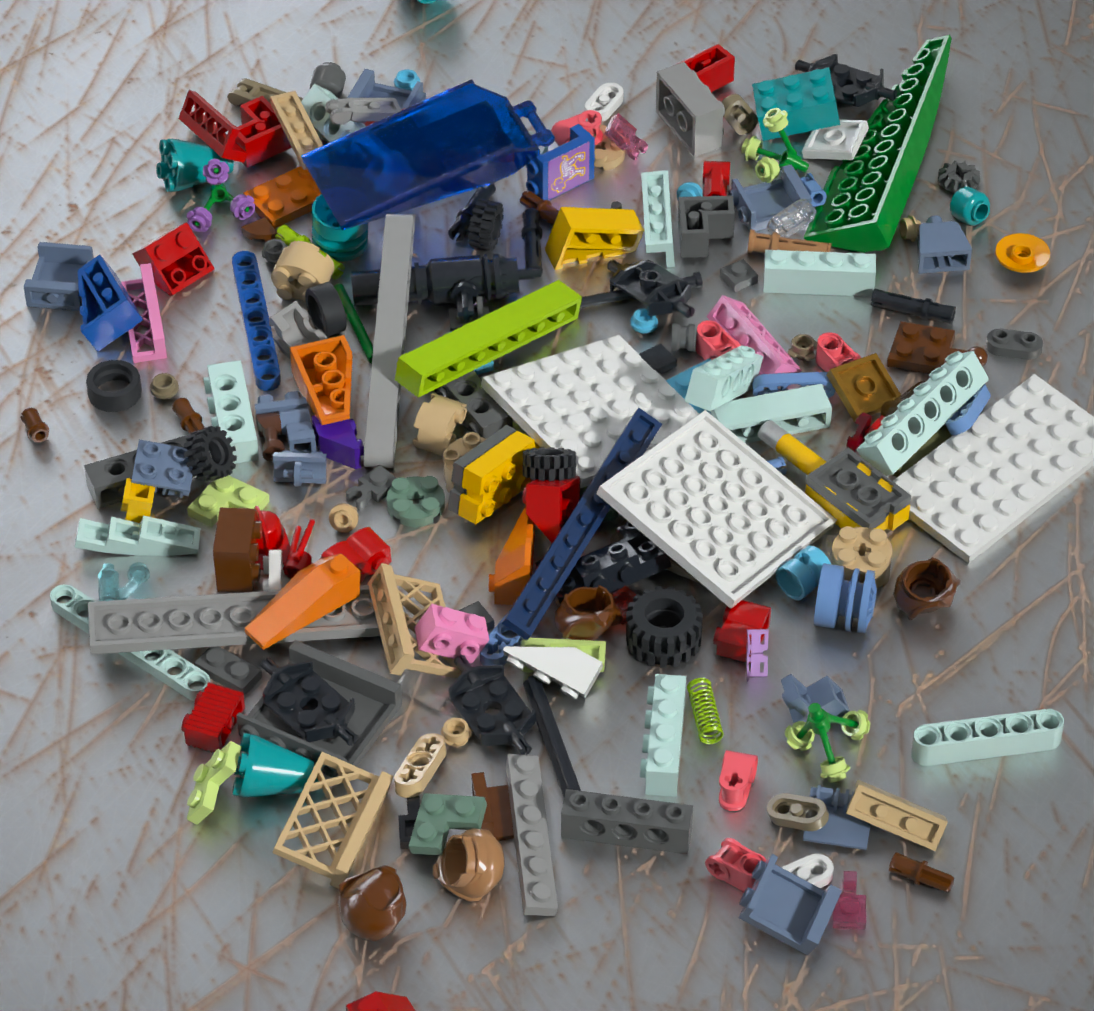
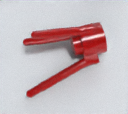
M310 519L298 549L297 545L301 526H296L287 561L283 566L285 575L290 579L298 571L312 564L311 555L304 551L314 527V519Z

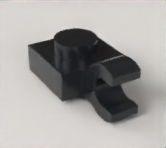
M419 795L407 798L408 815L398 816L400 849H409L410 839L420 808Z

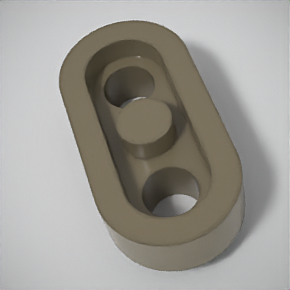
M732 94L723 99L722 103L725 108V115L723 117L737 134L745 135L750 133L758 123V118L754 111L738 94Z
M782 793L774 796L767 804V813L772 823L777 826L804 831H816L825 826L829 820V813L824 802L817 798Z

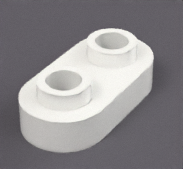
M617 83L602 84L586 101L585 111H597L601 114L602 122L607 120L624 100L623 87Z
M269 550V556H263L264 574H269V579H263V591H277L283 588L282 550Z
M811 854L782 868L818 888H822L831 882L834 866L827 856Z

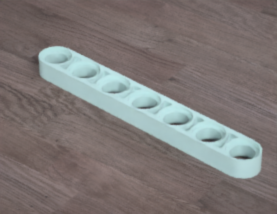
M63 584L53 588L50 592L52 609L89 634V618L81 617L78 614L83 610H88V602L96 601L70 585ZM61 596H69L72 598L69 602L59 603L56 601ZM170 649L119 653L192 701H195L198 692L204 691L208 682H210V677L206 672ZM148 653H157L160 655L159 658L155 660H147L144 658L145 655H147ZM172 667L182 669L181 673L176 675L168 674L167 670ZM193 682L205 684L203 688L198 690L189 687Z

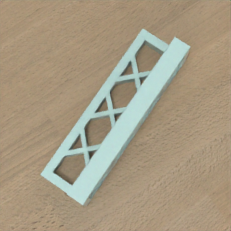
M668 170L641 172L646 253L665 252L667 268L675 267Z

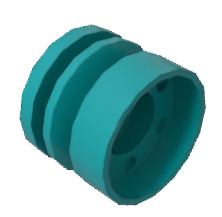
M332 189L317 196L312 204V244L339 262L353 260L362 255L368 247L369 205L365 198L357 192L348 189Z

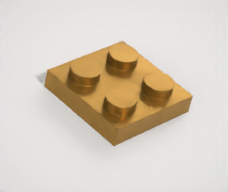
M877 353L832 368L827 373L829 381L854 422L862 412L868 415L881 412V407L885 402L895 400L901 395Z

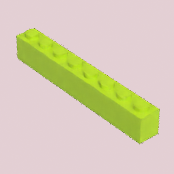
M560 280L545 285L512 303L506 304L489 314H485L481 318L401 355L397 361L395 380L419 398L578 319L582 296Z

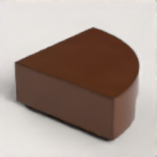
M265 217L241 227L242 234L250 240H253V238L265 239V242L276 239L275 235L278 234Z

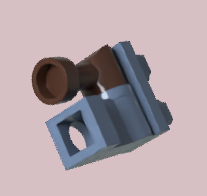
M299 391L287 392L285 400L274 401L271 395H261L258 397V404H255L256 424L259 437L265 439L261 450L262 456L266 461L273 462L274 452L285 450L284 444L278 440V436L287 435L289 450L294 453H311V451H316L315 435L310 421L306 397L302 398ZM307 443L309 447L306 450L299 451L294 448V445Z

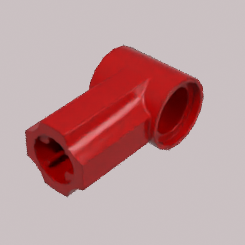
M704 161L703 196H727V186H729L730 162Z

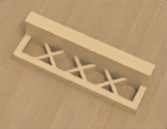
M296 91L270 96L271 106L303 170L315 167L322 181L330 180L328 154Z

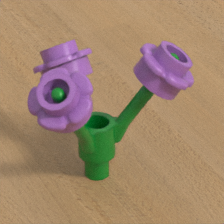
M212 159L203 167V176L206 177L208 183L212 184L209 200L204 208L195 207L186 216L190 228L197 232H206L211 227L212 215L209 210L215 202L230 201V210L234 217L239 220L251 217L255 211L254 198L252 196L240 194L233 197L227 192L226 186L223 183L229 177V166L226 162H220L219 159Z

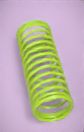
M706 678L693 679L688 683L687 691L699 739L704 744L717 743L723 738L724 733L716 701L714 700L711 682ZM702 682H704V683H707V684H708V685H699V686H697V687H695V688H693V689L691 690L692 686H694V685L697 684V683H702ZM699 687H707L706 689H701L696 692H693L695 689ZM718 730V732L715 734L704 735V733H711ZM721 733L720 736H718L717 738H714V739H704V738L702 737V736H705V737H713V736H716L717 734Z

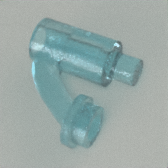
M111 563L104 564L102 571L98 574L99 601L126 600L141 583L146 582L150 578V571L144 563L132 564L127 572L129 581L120 588L119 573L114 570V565Z

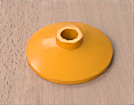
M1016 233L1003 237L997 243L995 255L999 263L1005 268L1015 272L1029 273L1038 271L1048 264L1050 249L1042 239L1034 235Z

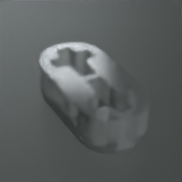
M799 199L773 216L767 224V231L771 235L773 232L780 234V237L788 238L814 219L816 209L807 199Z

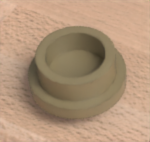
M160 373L153 378L150 390L154 397L168 399L177 394L179 385L173 375Z

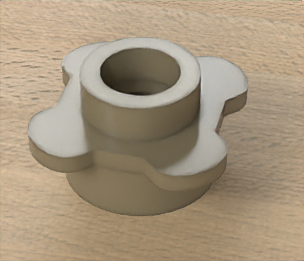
M799 334L791 340L792 347L788 349L790 357L807 361L815 358L814 351L817 349V341L807 334Z

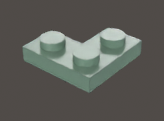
M424 793L409 843L411 853L442 855L449 829H481L487 807L485 797Z

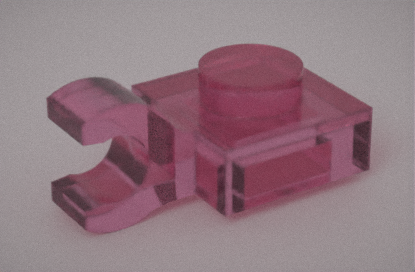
M619 113L611 117L604 134L623 151L627 148V155L633 160L637 159L640 153L638 150L643 154L647 151L648 144L635 135L637 129Z
M843 871L842 894H840L833 910V928L866 929V895H856V871Z

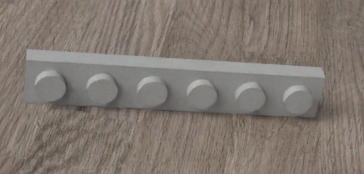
M508 754L505 766L523 915L556 916L558 904L539 757L534 755Z

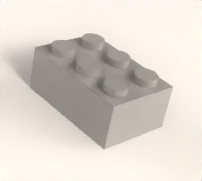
M685 62L657 71L656 113L694 157L721 148L722 136L724 135L723 115H725L723 103L715 98L709 87L701 82L696 72L691 70Z

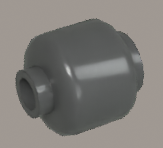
M325 62L314 69L310 89L316 84L331 91L339 99L343 93L346 75L339 65Z

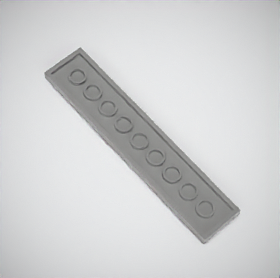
M360 585L359 597L277 643L294 642L295 640L311 641L381 636L369 586ZM280 590L88 602L90 654L256 644L245 633V627Z

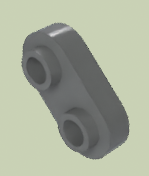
M1000 328L990 331L987 335L986 349L996 356L1031 360L1038 358L1042 353L1043 340L1039 335L1032 332Z

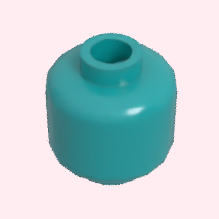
M960 188L951 199V215L967 225H978L989 215V198L974 188Z

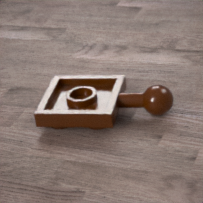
M900 321L887 358V367L930 374L946 362L945 358L956 351L961 353L974 351L982 367L987 363L988 355L983 348L978 346L972 347L969 350L952 348L955 340V330Z

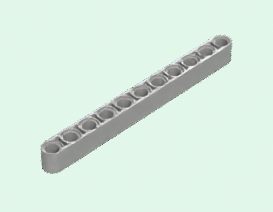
M386 214L364 443V467H378L381 465L382 467L394 468L401 395V384L395 380L398 357L404 354L415 231L414 214Z

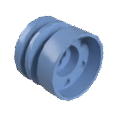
M823 563L817 591L814 626L834 628L838 617L844 616L846 631H851L853 618H857L858 633H866L867 626L871 618H873L876 602L875 571L867 570L865 581L861 583L859 582V568L854 569L851 580L848 581L844 580V566Z

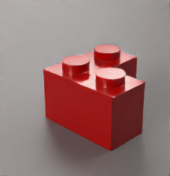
M263 96L240 105L242 125L237 127L239 133L235 142L248 153L243 163L247 168L292 148L271 104Z

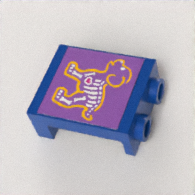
M577 124L570 128L569 142L542 155L533 148L528 149L526 161L527 190L543 200H551L594 179L595 138L580 124Z

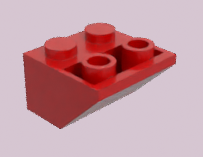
M719 44L702 50L679 62H685L691 70H694L701 82L709 87L711 93L734 81L735 56Z
M187 222L171 229L132 253L139 266L151 263L155 285L170 296H173L215 269Z

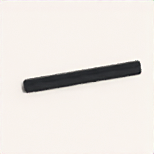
M533 675L528 676V679L523 681V687L531 709L536 710V723L563 797H565L566 789L581 791L543 685Z

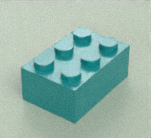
M829 67L752 84L757 118L763 141L781 137L779 132H770L763 124L765 114L773 108H779L781 111L785 110L788 113V125L784 128L787 136L840 125Z

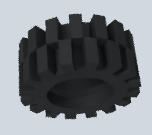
M479 199L473 209V217L471 216L470 219L471 225L469 226L470 233L468 234L470 247L489 251L495 249L498 238H500V229H502L503 225L501 224L504 215H502L504 212L503 204Z
M209 426L192 432L186 438L188 442L184 443V448L188 450L184 452V458L188 457L189 459L186 465L187 467L192 466L193 469L190 472L192 475L198 474L197 479L200 481L211 482L231 475L233 473L232 470L236 467V464L233 463L237 461V455H233V451H236L235 446L231 447L230 443L233 440L231 437L226 438L227 432L225 430L220 431L221 427Z
M555 447L527 449L523 451V476L541 481H554L556 479L560 481L574 478L576 476V452L571 449H555Z

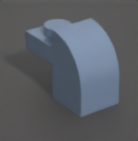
M792 674L781 679L784 689L782 698L789 708L793 723L807 721L808 707L812 703L820 704L821 708L826 712L838 717H843L850 711L843 690L828 676L808 687H805Z

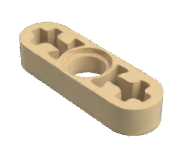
M431 733L423 735L417 740L394 775L395 792L398 796L412 798L424 791L446 756L445 738L442 735Z

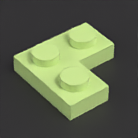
M228 475L212 481L189 505L187 512L189 517L213 527L218 521L220 507L254 509L255 506H259L260 510H263L270 502L269 494Z
M230 741L221 750L217 749L206 764L199 765L193 777V780L196 781L195 787L187 801V805L190 806L187 815L188 821L198 825L213 812L219 786L236 772L242 746Z

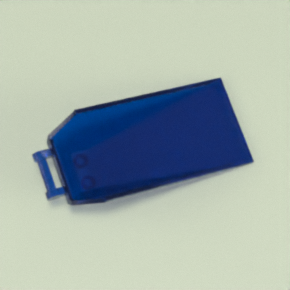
M471 79L302 155L301 158L341 230H346L384 218L386 214H397L493 184L515 174L540 155L539 146H550L554 142L555 136L551 130L546 129L536 113L537 108L532 101L527 100L512 106L507 97L478 86ZM521 117L529 120L536 131L535 134L530 135L521 121Z

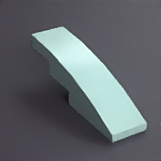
M143 516L141 523L111 517L109 524L80 518L74 548L134 556L197 554L201 528Z

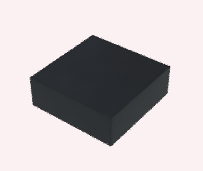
M661 343L639 354L660 375L677 367V359Z

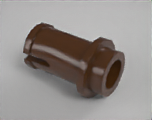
M32 407L25 409L21 413L23 416H20L27 428L28 438L36 443L45 441L49 435L48 425L42 422L37 409Z

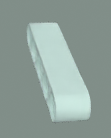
M1041 709L924 724L917 727L914 731L911 757L919 765L933 766L1053 750L1061 743L1064 717L1054 709Z

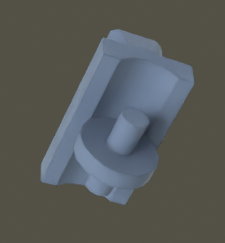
M291 450L274 452V482L294 483L295 487H301L302 483L326 484V454L318 451H311V453H294Z

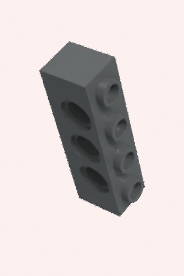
M474 370L434 390L438 395L467 404L465 407L467 413L462 424L467 428L468 433L475 432L480 437L487 439L506 425L513 428V419L481 387L482 379Z
M189 435L162 442V444L184 447V443L188 442L186 438ZM137 450L84 465L87 487L97 509L123 501L126 479H132ZM198 474L192 476V481L197 479Z
M566 789L561 812V838L688 854L692 832L693 805Z

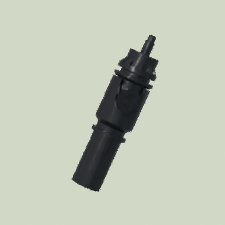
M486 253L482 256V260L480 255L430 259L426 265L419 266V262H415L414 266L411 267L409 302L418 301V304H422L423 300H429L434 305L455 304L458 317L463 316L464 320H469V316L474 315V304L477 302L476 296H482V301H484L485 296V299L489 302L491 301V295H496V299L499 300L508 294L520 293L519 280L539 278L542 276L541 269H518L517 257L505 258L500 254H493V259H488ZM381 269L351 271L354 306L376 305L378 303Z

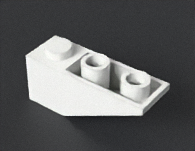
M505 646L503 649L504 655L508 657L506 662L520 670L525 666L535 671L533 676L548 685L551 681L562 686L560 691L573 699H577L578 695L584 699L586 698L603 668L601 661L575 647Z

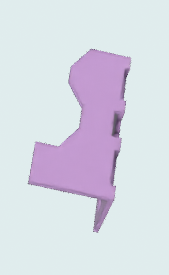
M768 629L747 630V682L749 677H767L768 656L763 655V651L768 650ZM761 634H764V644H761ZM749 662H751V672H749ZM760 662H764V672H760Z

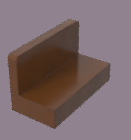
M484 772L472 773V796L485 797L487 802L481 829L489 830L498 841L514 839L508 785L487 787Z

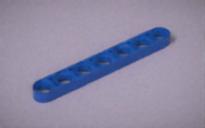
M240 251L232 257V267L255 383L260 390L272 391L281 384V376L271 326H269L270 320L257 258L250 251ZM241 262H250V263H251V264L248 265V266H239V265H238V264L241 263ZM245 280L255 281V283L250 285L242 284ZM251 298L259 300L256 303L245 302L246 300ZM260 317L263 319L259 322L249 321L251 318ZM257 336H265L267 338L263 341L253 340ZM261 355H268L271 357L268 360L257 359V357ZM271 374L275 376L273 379L264 380L261 378L263 375Z

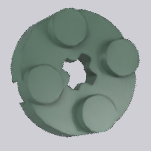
M433 476L396 478L392 481V487L388 490L386 496L389 515L392 518L394 515L400 519V524L409 527L429 525L434 522V517L438 516L439 513L441 516L445 510L444 490ZM419 499V503L413 504L412 500Z

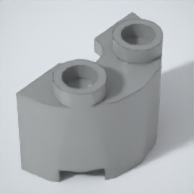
M297 301L271 316L269 326H274L277 336L273 338L289 359L291 358L290 347L327 339L322 330H315L309 324L311 318L308 311L300 307Z

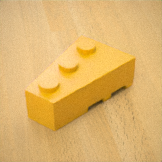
M560 207L546 243L545 251L554 270L562 269L563 264L578 261L579 264L587 263V259L602 255L603 259L635 252L645 230L632 209Z

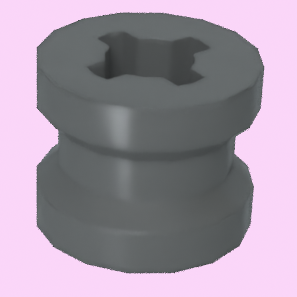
M678 323L672 324L671 351L685 348L687 351L694 352L695 324H689L688 326H680Z

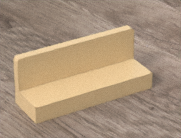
M857 779L856 789L847 807L846 814L936 851L948 823L945 816Z

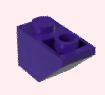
M315 415L311 416L312 429L314 430L318 451L326 454L327 459L353 469H360L361 456H364V446L361 438L356 439L357 429L354 419L321 425Z

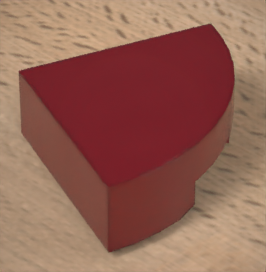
M864 412L855 421V424L858 425L855 434L847 439L846 447L855 453L857 448L865 441V431L871 426L872 416Z

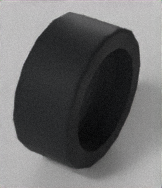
M325 282L306 289V306L314 328L322 330L326 337L345 331L347 327L346 314L340 296L334 286L329 282Z
M123 360L104 361L94 366L87 374L86 386L91 404L99 410L105 412L124 411L134 406L141 398L140 374L137 368L129 362ZM112 380H122L129 383L126 388L115 392H106L99 389L102 384Z

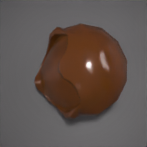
M931 557V559L926 561H917L908 565L897 577L893 595L897 607L907 614L909 620H913L918 614L934 612L941 607L949 608L952 605L957 586L961 584V581L955 577L949 567L940 560Z
M601 585L595 588L580 587L572 590L568 595L565 594L564 600L554 615L555 627L562 633V637L572 640L595 641L609 627L620 625L623 619L621 612L613 602L612 595Z
M383 865L371 869L365 873L346 878L338 886L340 892L338 906L341 920L351 933L362 940L378 941L394 931L405 915L407 904L403 885L396 874V869Z

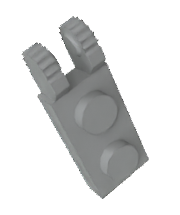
M395 98L328 100L325 105L332 123L334 122L337 125H345L350 120L359 123L366 121H380L383 123H390L391 121L402 122L403 112Z

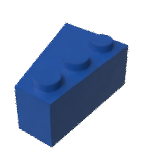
M100 254L78 269L79 295L82 298L80 314L83 316L81 332L99 352L125 332L134 328L143 321V318L117 274Z

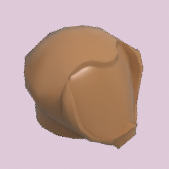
M471 828L461 835H453L446 843L443 854L439 856L436 864L433 865L434 879H438L447 890L459 898L469 902L480 901L502 878L505 865L502 846L489 830Z

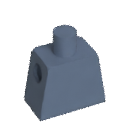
M934 215L929 217L926 223L919 225L917 243L918 274L970 270L972 247L958 222H943L940 216Z

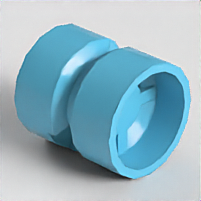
M811 545L806 546L793 559L788 560L777 569L776 580L787 596L794 600H802L819 585L823 563L831 564V562L819 548Z

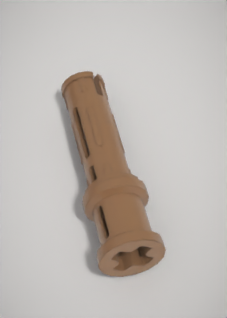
M750 229L747 253L752 254L753 251L765 253V250L830 252L831 243L780 237V234L776 232L770 235L756 233L755 230Z

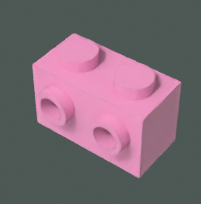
M435 604L429 606L414 627L420 651L455 659L457 656L460 658V655H464L469 663L474 662L489 641L485 617Z

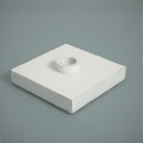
M840 120V125L813 130L802 149L803 158L853 160L869 129L868 122L865 120Z

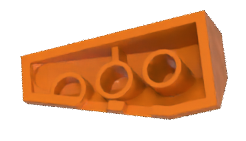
M345 335L290 347L293 377L303 397H306L308 405L321 425L350 419L353 356Z
M526 506L496 560L495 574H489V592H494V604L513 605L533 573L536 524L526 514Z
M343 554L322 558L298 571L245 627V633L263 650L359 597L360 570Z

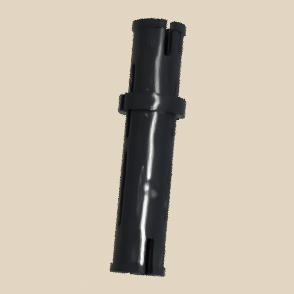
M488 180L481 181L467 205L459 210L456 221L448 230V235L452 240H454L457 233H459L456 239L457 242L464 239L471 225L470 219L471 216L473 217V209L479 199L489 200L496 191V187L492 182L489 183L487 188H484Z
M529 208L525 210V213H522L524 227L521 230V237L525 245V269H541L543 273L540 243L543 231L539 225L540 214L538 210Z
M876 288L871 298V306L920 316L922 320L926 321L933 319L952 324L956 313V306L932 302L930 298L925 300Z

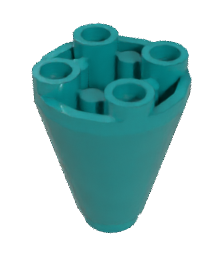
M179 139L160 140L161 163H157L156 172L157 177L163 179L167 192H176L207 182L206 177L203 176V167L212 159L226 162L229 166L228 173L233 171L234 160L220 157L209 146Z
M243 733L240 746H242L241 751L244 753H241V756H239L236 772H234V775H239L240 777H235L232 795L257 797L302 793L315 766L314 761L257 735Z

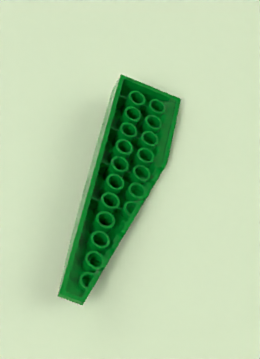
M950 34L925 41L912 59L914 64L905 69L901 74L903 80L899 85L894 84L891 88L897 91L896 99L894 101L883 99L867 121L869 129L854 159L842 160L840 167L834 166L823 189L827 196L824 205L816 206L804 234L805 240L831 243L832 247L864 253L882 251L890 247L922 163L935 122L952 40Z

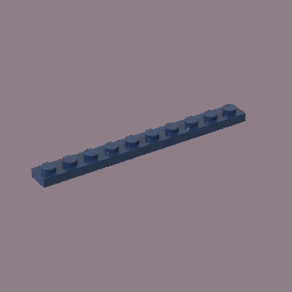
M639 407L630 418L502 622L504 626L526 641L533 634L611 508L608 503L596 494L600 485L641 457L662 426V423Z

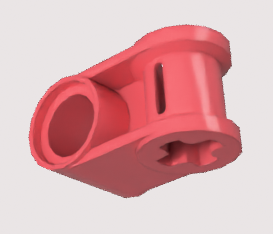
M587 110L571 118L560 120L553 125L550 134L557 145L561 146L570 141V128L580 124L593 137V134L596 135L595 145L603 140V132L600 129L602 122L601 114L594 110Z
M706 320L697 326L695 351L704 360L709 358L713 360L741 346L738 341L733 339L715 321Z
M823 333L818 338L816 364L827 373L832 368L861 358L836 333Z
M725 751L719 777V785L721 787L719 804L725 810L738 811L745 807L751 785L754 783L756 776L757 755Z
M726 838L721 843V849L715 855H711L706 859L705 865L712 876L725 881L744 893L747 887L752 889L755 879L751 876L760 860L765 862L766 858L741 845L737 840Z

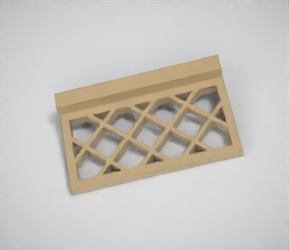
M381 563L368 582L390 674L401 676L405 669L457 679L461 675V671L454 664V659L441 656L450 664V666H446L437 659L440 655L420 651L417 640L408 631L409 628L415 633L414 627L417 625L415 621L422 618L431 604L446 607L440 584L394 574L392 565ZM397 586H401L408 594L405 596L398 590ZM421 591L431 593L433 601L427 598ZM410 598H415L424 608L421 610ZM402 605L414 615L412 618L403 611ZM414 651L426 661L414 659Z
M321 752L272 853L330 878V885L339 889L338 886L348 877L394 776L383 771L380 776H377ZM323 764L336 769L339 776L325 780L321 771ZM359 779L368 783L369 786L366 790L354 792L349 781ZM343 783L348 795L334 798L329 787ZM323 789L327 800L314 804L309 792ZM351 801L356 813L343 816L338 805ZM331 807L336 819L322 822L317 811ZM311 813L315 824L302 828L297 817ZM340 825L344 838L331 841L326 829ZM319 831L324 843L310 847L305 835ZM299 837L304 849L294 851L283 845L286 840ZM328 850L333 860L331 865L328 866L317 861L314 853Z

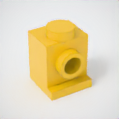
M127 478L121 511L127 512L125 520L141 523L143 516L150 517L155 487L131 483L132 479Z

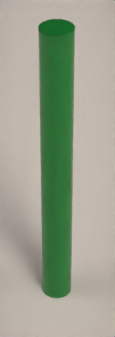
M338 283L334 285V288L340 296L345 314L369 363H372L373 344L344 285Z

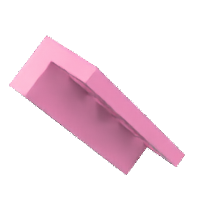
M151 263L140 265L142 279L121 282L126 291L144 290L137 297L128 293L136 307L139 306L146 309L141 314L143 321L131 330H128L134 363L167 358L165 337ZM140 325L149 328L144 334L135 331ZM143 344L154 348L152 351H137Z
M722 295L706 317L720 324L741 346L751 347L755 350L756 354L764 356L759 375L783 372L801 373L800 367L743 302Z

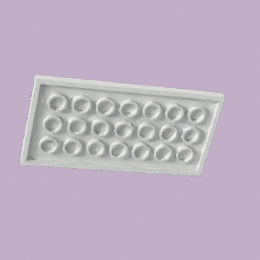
M1036 374L1032 375L979 415L970 429L961 434L951 436L893 480L894 483L911 495L909 519L969 564L1094 466V417Z

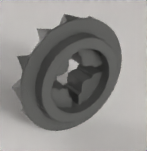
M954 160L952 164L944 163L943 168L939 169L938 182L944 189L954 193L963 187L976 189L980 184V171L976 170L975 165H967L966 161L958 163Z

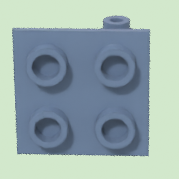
M139 439L131 483L155 487V494L158 487L163 488L162 495H165L166 489H169L168 495L178 496L179 498L189 496L193 476L190 471L193 468L192 466L187 467L186 462H189L188 457L184 458V452L188 450L184 447Z
M818 785L817 788L811 787L810 797L824 802L829 813V820L819 830L804 831L803 841L867 850L871 824L846 814L854 792L850 795V789H846V794L840 793V788L833 792L832 788L821 787V785Z

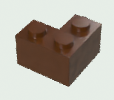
M220 507L213 546L217 592H253L255 581H260L261 565L260 563H255V561H258L259 545L256 543V539H261L262 521H257L256 509Z

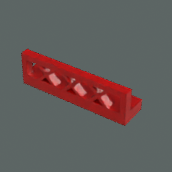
M189 90L178 119L220 157L244 163L248 153L235 142L239 129L196 91Z

